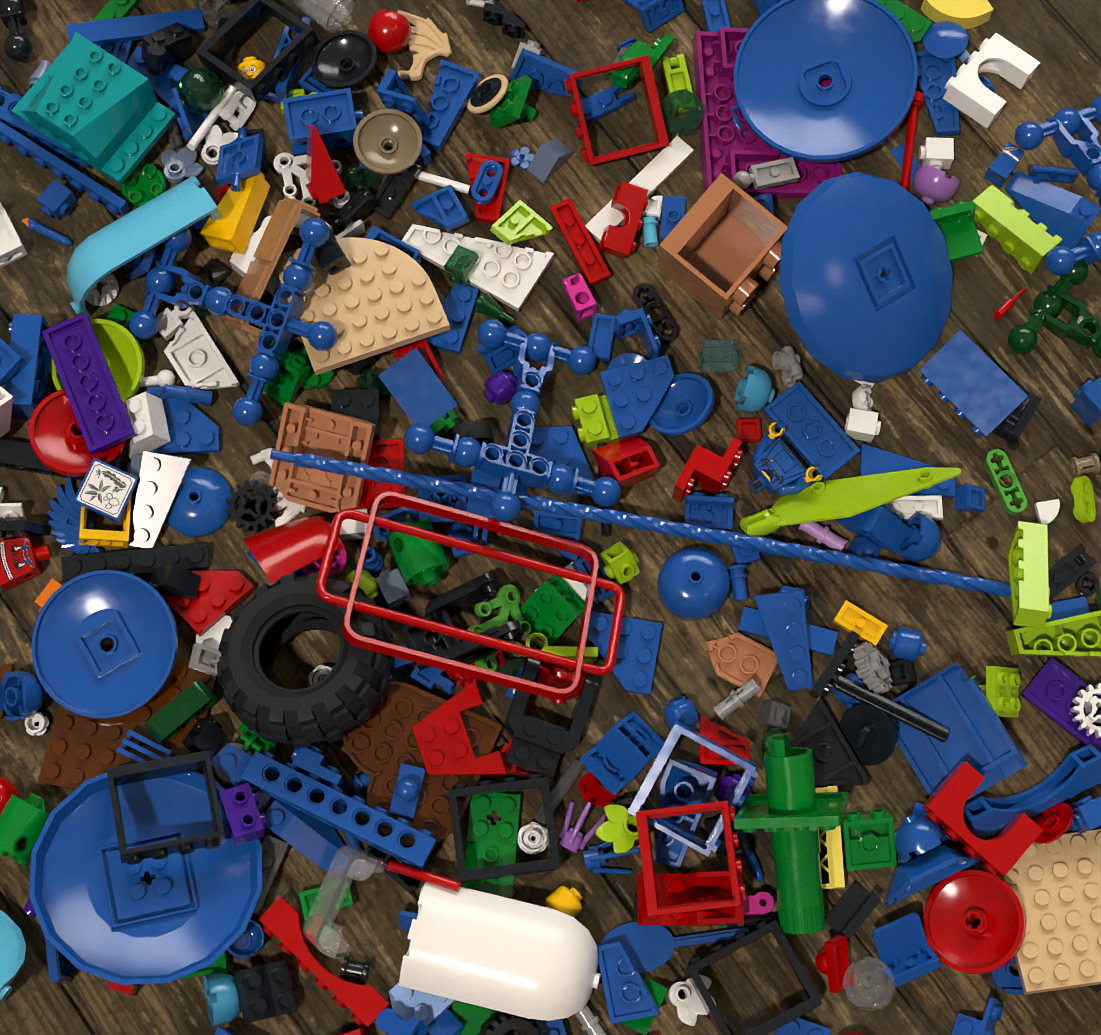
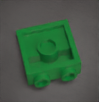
M276 341L270 344V349L274 347ZM288 348L285 354L281 356L283 358L282 361L278 360L280 365L279 373L270 381L274 385L265 384L263 389L264 392L282 406H284V402L293 403L298 389L305 384L311 367L306 364L304 357L294 355Z
M872 809L870 814L861 815L859 811L846 812V817H843L840 823L845 869L847 871L897 866L892 815L889 812L885 813V809Z

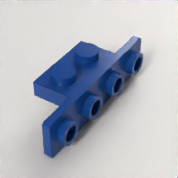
M990 997L982 1021L958 1013L951 1035H995L993 1031L996 1022L1000 1021L1003 1013L1002 1003L996 998Z

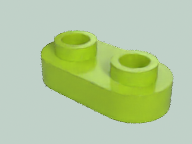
M1085 475L1076 477L1071 484V492L1074 496L1073 514L1082 524L1093 522L1096 518L1093 485L1091 480Z

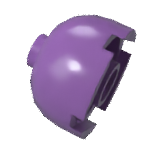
M919 164L913 178V187L916 193L922 196V202L933 206L935 202L944 203L954 197L961 180L953 175L949 179L948 175L945 174L946 172Z

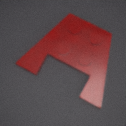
M475 681L412 727L428 776L507 775L499 751L475 758L460 712L483 705Z

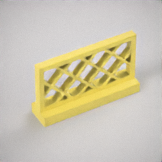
M837 786L815 788L816 793L838 792ZM839 825L834 830L823 831L819 835L820 842L827 847V854L820 861V865L829 873V883L822 884V889H845L841 827ZM825 833H826V842H824V841L821 839V838L824 836ZM827 858H828V868L823 864V863L826 861Z

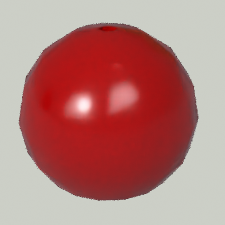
M382 9L373 14L369 20L367 34L374 42L378 51L392 54L406 47L410 41L411 26L409 20L403 15Z

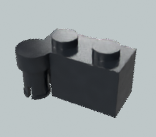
M177 22L143 36L141 59L149 65L148 72L151 75L158 76L159 73H163V67L191 56L192 33Z

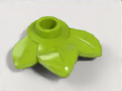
M607 805L604 807V811L608 821L600 825L595 834L602 841L613 843L614 853H626L632 849L635 840L639 839L636 817L628 813V810L623 806ZM634 825L637 831L631 832L628 826Z

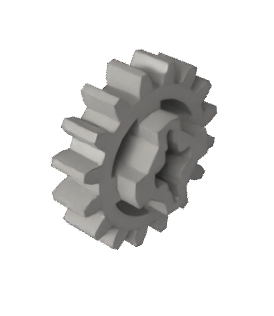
M864 642L856 646L853 657L856 659L854 663L857 666L856 673L859 679L861 678L869 690L873 689V692L881 695L892 688L891 683L893 680L890 677V664L887 658L880 654L877 647L873 648L872 643Z

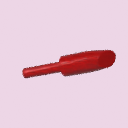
M1023 287L1011 300L1007 299L994 313V319L998 320L1014 306V302L1026 289Z

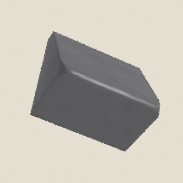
M774 700L762 701L758 724L787 731L792 707Z

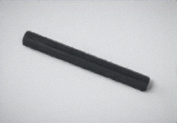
M839 676L834 684L835 690L868 706L883 710L890 717L941 742H945L949 737V729L842 676Z

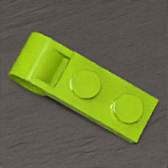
M533 633L526 640L527 647H530L534 641H540L544 645L542 651L575 659L577 647L548 646L547 638L541 633ZM585 647L583 662L593 664V661L598 660V647Z

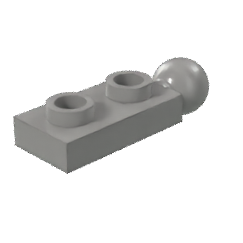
M793 157L751 165L748 169L749 173L746 171L737 172L734 175L733 183L741 189H746L753 183L755 190L797 182L800 176Z

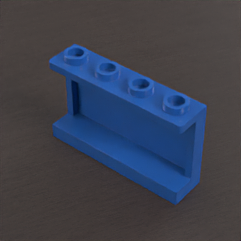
M961 330L920 369L923 373L920 378L929 387L934 384L940 390L937 395L946 404L951 401L956 406L953 411L962 420L967 417L973 423L970 428L979 437L983 434L989 437L1016 408L1029 398Z

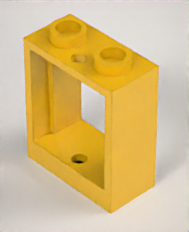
M131 496L124 509L123 531L86 529L87 508L81 506L79 545L128 548Z

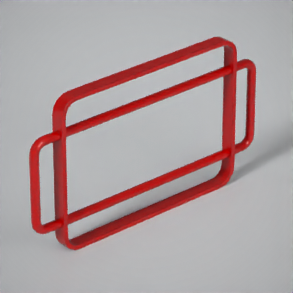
M390 491L381 493L376 497L370 514L345 509L339 511L334 516L316 581V592L323 601L346 608L342 623V633L344 638L356 647L557 700L568 698L574 692L578 685L581 671L603 676L609 674L614 669L625 606V593L622 587L613 581L597 577L598 557L590 547L584 544ZM392 503L576 554L588 561L590 575L375 516L376 510L381 504ZM345 519L367 523L349 598L331 594L326 590V583L341 525ZM372 526L588 584L575 659L354 600ZM595 587L610 590L616 596L605 664L602 666L583 662ZM351 611H359L573 669L571 685L565 689H558L360 636L351 629L349 624Z

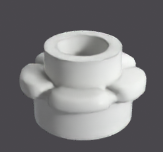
M37 712L34 716L25 720L26 732L32 736L43 735L49 726L48 717L43 716L41 712Z

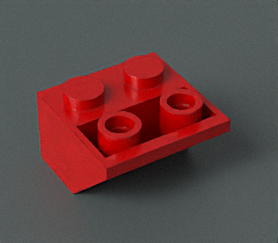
M637 436L617 440L592 450L603 475L615 479L621 489L654 477L660 467L651 446Z

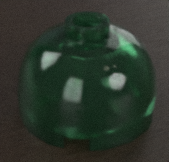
M204 67L188 70L178 81L177 91L179 97L189 108L191 106L197 108L196 112L200 114H209L223 98L224 87L220 78L213 71Z

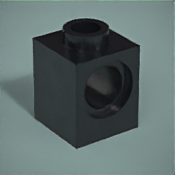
M213 719L198 720L181 743L191 753L209 750L211 759L227 735L221 730L222 726Z

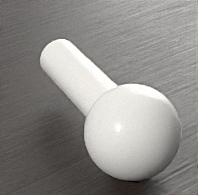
M162 370L156 376L143 377L140 387L164 386V384L174 385L175 375L170 370Z

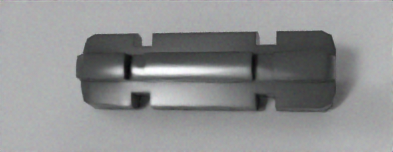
M175 120L166 131L170 146L174 150L183 147Z

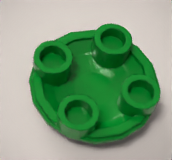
M153 164L136 167L121 185L122 195L132 205L141 206L164 193L166 181L161 171L156 169Z

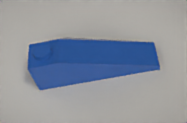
M1016 171L1004 189L1021 209L1026 210L1030 214L1035 224L1038 225L1040 222L1048 228L1046 232L1052 237L1058 235L1063 239L1059 246H1065L1069 249L1077 246L1101 210L1100 207L1082 196L1020 171Z
M670 758L660 784L659 809L707 803L718 772L693 762ZM702 813L663 819L693 835ZM658 830L656 860L679 869L688 846Z
M293 784L288 790L298 792L300 788ZM311 797V801L313 803H316V801ZM277 799L265 812L264 816L269 829L338 882L344 881L357 864L333 827Z

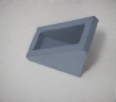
M557 138L544 142L540 145L530 162L527 172L544 185L574 152Z

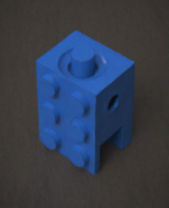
M350 88L283 99L290 144H292L294 156L307 154V128L311 123L317 128L327 151L354 146V132L357 124L360 123L364 116L363 110L355 111Z

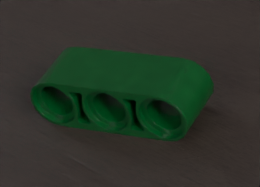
M199 679L146 722L145 727L157 742L163 745L206 711L217 698L205 683Z

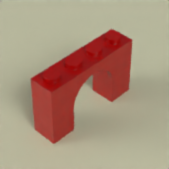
M967 761L959 762L923 804L922 808L926 811L924 815L935 824L939 823L945 828L944 833L955 842L958 840L965 846L963 850L973 859L977 857L984 863L982 867L985 871L993 875L1005 876L1041 834L1043 829L1025 813H1017L996 837L990 840H983L973 835L964 822L963 810L967 799L985 778Z

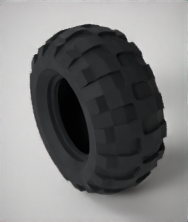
M299 573L280 577V582L271 586L265 583L254 590L255 596L245 605L240 603L232 613V623L229 629H224L218 651L221 653V657H219V662H217L218 682L224 691L225 701L231 711L250 731H254L264 740L277 745L288 743L295 748L315 747L320 741L327 740L328 743H332L346 737L347 731L356 725L361 727L373 715L371 710L377 703L381 704L390 687L388 678L395 669V657L356 647L344 638L342 623L346 608L329 604L318 596L316 592L318 573H310L306 577H302ZM328 575L326 590L331 594L349 598L352 583L348 580L341 582L335 579L334 575ZM357 587L354 600L377 606L373 599H370L360 587ZM355 610L351 611L349 624L356 634L392 644L393 635L385 618ZM310 630H326L339 636L340 653L334 668L323 680L310 687L293 690L274 684L273 666L281 648L290 639Z

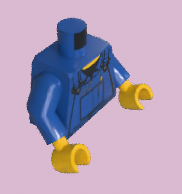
M778 421L769 426V433H766L759 442L752 458L754 464L752 472L756 477L749 481L747 485L754 494L766 488L772 496L777 493L781 496L796 495L811 485V481H820L823 477L818 475L814 478L812 473L818 467H810L806 470L780 438L776 440L775 437L785 432V427L779 433L774 430Z

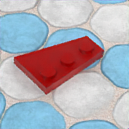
M465 152L471 189L484 162L493 160L502 166L503 177L493 201L487 205H480L473 200L476 221L494 224L501 216L510 159ZM489 173L488 176L493 177L495 174ZM482 192L479 195L484 197L487 193Z

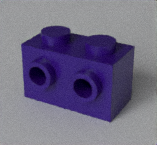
M249 783L219 792V802L234 846L264 837V828L267 827L264 813L258 812L256 805L259 804V798L256 790L251 791Z

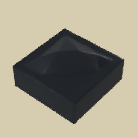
M211 258L197 275L202 281L214 288L219 287L231 273L227 268Z

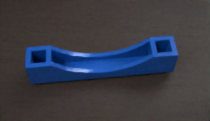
M1088 744L1068 754L1063 763L1049 777L1027 791L1004 798L981 796L965 804L963 817L967 828L973 835L985 840L1001 832L1017 813H1025L1030 818L1101 783V753L1094 746Z

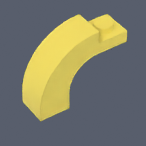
M923 0L921 6L922 12L933 22H953L964 29L974 28L989 21L994 10L988 0Z

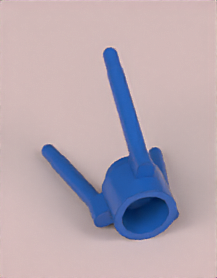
M604 842L596 846H590L589 850L583 851L586 871L593 870L594 874H631L632 870L601 866L606 865L605 859L638 853L640 848H632L626 853L616 854L610 852L604 854V851L601 849L609 847L613 843Z

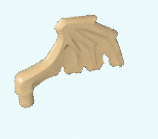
M398 10L397 13L406 17L409 23L413 25L411 26L408 46L411 52L418 53L413 55V64L410 70H398V75L404 80L419 81L422 79L424 68L428 61L437 56L449 57L452 54L447 33H442L429 18L424 19Z

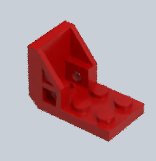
M729 871L695 872L689 874L655 873L659 907L733 899ZM637 873L638 925L724 926L744 923L743 900H741L742 906L648 916L643 873ZM738 874L740 885L743 884L742 874Z

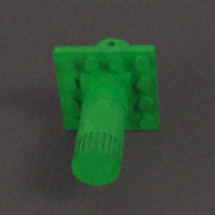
M789 733L772 735L766 740L765 747H768V751L764 752L767 794L750 795L734 818V829H742L744 833H752L758 831V829L765 828V832H770L771 849L774 858L779 926L783 932L788 934L815 933L825 928L819 827L820 830L829 831L834 830L836 826L840 825L849 804V792L816 793L812 749L790 747Z

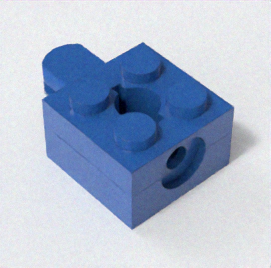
M473 468L471 484L486 488H502V478L485 474L479 469L474 470ZM468 497L466 512L496 520L490 513V502ZM471 526L474 528L472 543L478 544L480 529L482 528ZM483 529L481 542L483 546H487L489 530Z

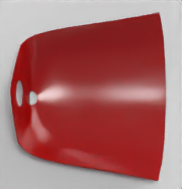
M309 516L252 535L243 540L270 582L274 583L280 577L286 576L323 557L331 524L324 517ZM338 537L335 551L345 548V551H347L345 545Z

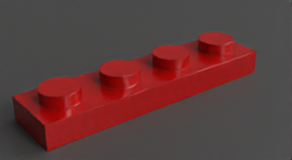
M571 198L551 206L550 212L589 286H594L611 278V273Z

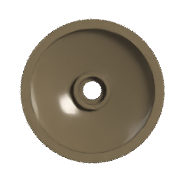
M395 109L374 111L365 116L356 127L353 137L355 154L362 165L372 172L382 175L401 173L410 168L420 156L422 150L420 128L412 117L402 111ZM391 146L393 148L392 150L387 151L385 150V147Z

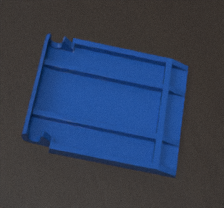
M957 662L892 700V702L950 731L947 740L941 742L890 717L896 728L897 743L929 796L935 792L959 762L967 761L985 778L968 799L1028 765L974 678L969 680Z

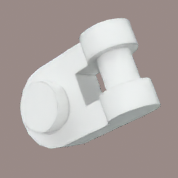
M237 91L228 104L219 112V116L223 120H227L230 123L229 126L234 131H238V128L244 125L254 110L256 102L242 92ZM235 110L239 113L237 117L233 114Z

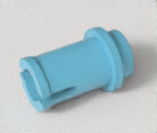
M650 216L642 219L641 228H643L645 247H656L659 245L657 239L658 221H656L655 217Z

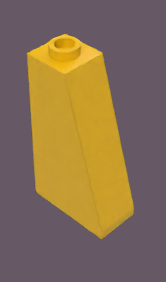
M260 172V174L242 179L240 191L234 192L230 188L217 206L221 217L214 222L209 217L199 232L211 247L241 255L244 254L270 189V185L264 179L263 173Z

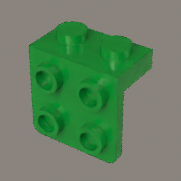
M962 201L946 208L938 207L929 212L944 235L950 262L982 253L983 247L973 221L975 213L973 201Z

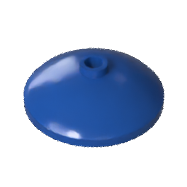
M682 373L675 375L657 409L651 416L650 424L656 431L668 436L682 435L696 429L706 420L712 410L714 403L712 387L705 378L697 374Z
M199 467L187 469L166 521L175 531L189 537H203L218 531L231 515L226 513L225 510L231 507V505L225 502L226 499H232V495L229 493L231 490L229 484L220 474L211 469ZM197 494L198 499L191 501V496Z

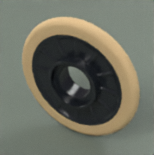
M496 74L482 80L467 103L468 110L471 113L479 114L493 108L504 97L508 89L507 78Z

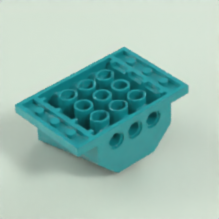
M75 32L70 44L65 47L11 110L16 117L119 185L124 183L177 119L176 113L157 102L147 77Z

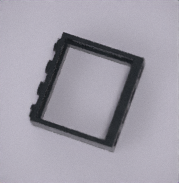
M249 0L196 53L203 66L254 102L259 103L320 42L314 28L274 1ZM269 13L299 33V35L250 82L219 59Z
M209 750L106 769L121 864L134 865L148 858L160 860L174 853L186 855L194 852V849L205 848L206 850L220 847V844H224V831ZM203 770L214 833L127 849L117 785Z
M542 774L528 775L527 780L517 781V777L502 779L503 783L493 784L492 780L477 782L478 786L468 787L467 784H457L452 786V790H448L459 882L466 883L560 869L548 777L542 778ZM541 787L551 859L465 870L457 798Z
M767 919L755 926L756 931L748 935L744 931L733 937L734 942L726 947L724 943L719 944L710 950L711 955L705 958L699 955L688 961L689 966L685 969V972L719 1035H731L698 971L771 932L808 999L743 1035H767L822 1004L777 920L769 923Z

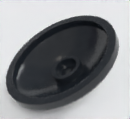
M342 30L327 36L317 45L312 55L311 66L315 77L323 85L333 89H346L359 85L372 74L377 64L378 53L374 42L366 34L356 30Z

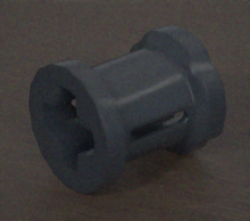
M345 955L340 978L349 977L360 980L361 983L365 984L370 969V961L366 960L364 963L352 960L349 956Z

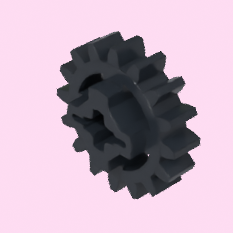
M245 480L244 487L236 484L238 491L230 490L229 493L232 495V499H226L225 501L231 505V507L225 509L226 513L233 514L229 520L231 522L237 520L236 527L240 529L244 525L246 532H249L251 527L256 532H259L260 525L265 529L268 528L266 521L274 522L271 514L278 513V510L273 507V505L278 503V500L271 499L275 494L273 490L266 492L267 484L259 487L258 480H255L253 485H250L249 481ZM249 491H257V492H260L261 494H258L257 496H254V495H249L248 492H249ZM241 497V505L236 510L237 501ZM246 498H248L250 502L252 501V503L255 504V510L258 514H255L254 511L248 509L249 505ZM268 503L267 511L263 516V506ZM253 517L256 521H245L243 518Z

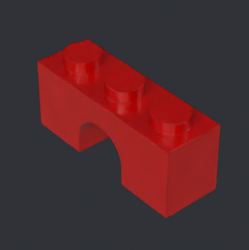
M624 181L616 186L610 207L619 210L623 214L624 225L623 227L608 225L604 228L598 251L621 259L634 252L636 246L634 237L642 226L641 213L646 210L649 198H646L648 190Z

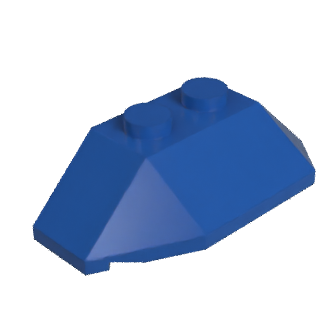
M944 845L924 852L915 859L910 855L909 859L898 861L900 866L893 870L883 903L885 907L891 906L979 861L977 857L973 859L966 853Z

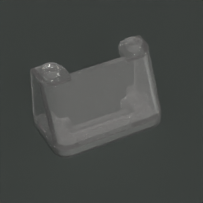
M350 845L342 846L336 851L303 925L305 938L321 953L334 959L347 956L351 944L347 943L344 939L343 932L345 927L334 923L352 880L364 881L370 878L373 873H383L388 861Z

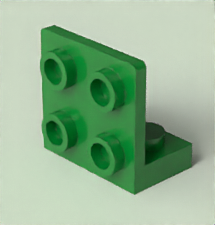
M553 576L539 586L520 608V612L524 620L531 624L534 631L543 634L547 638L548 646H551L575 620L583 616L585 602L562 577Z

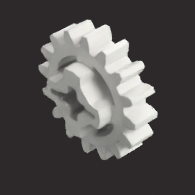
M1101 683L1097 684L1095 689L1092 685H1088L1086 691L1081 689L1078 692L1079 697H1075L1072 700L1077 706L1070 709L1071 712L1077 714L1072 720L1081 723L1078 729L1086 728L1087 736L1095 732L1096 738L1101 737V727L1095 726L1092 723L1101 724V712L1100 715L1095 717L1093 715L1098 707H1101V699L1093 695L1101 696Z

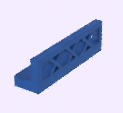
M302 17V21L312 27L311 18ZM287 25L273 60L292 42L289 34L290 31L294 30ZM303 59L282 81L277 83L275 88L276 94L269 92L263 99L281 103L283 99L289 98V92L292 90Z

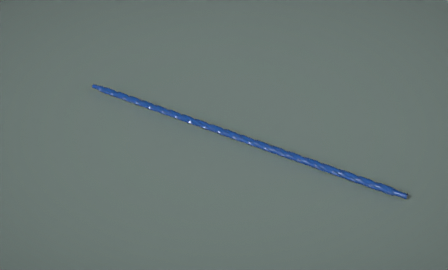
M272 449L270 459L294 463V466L356 476L378 482H391L400 486L429 489L438 493L466 496L491 502V499L501 492V489L486 488L470 483L448 481L432 476L410 474L404 471L373 467L345 460H335L307 453L296 452L294 454ZM515 492V495L520 500V507L530 510H542L552 514L579 517L585 520L617 524L645 531H655L671 536L690 537L698 541L727 544L736 548L765 551L774 555L802 558L812 562L839 565L861 571H874L883 575L911 578L937 585H949L964 590L984 591L988 594L1002 597L1011 596L1010 583H1002L979 577H967L957 573L930 570L914 565L893 563L833 550H821L811 546L783 543L773 539L746 536L730 531L709 529L692 524L671 522L665 519L634 515L611 509H599L589 505L561 502L551 498L523 495Z

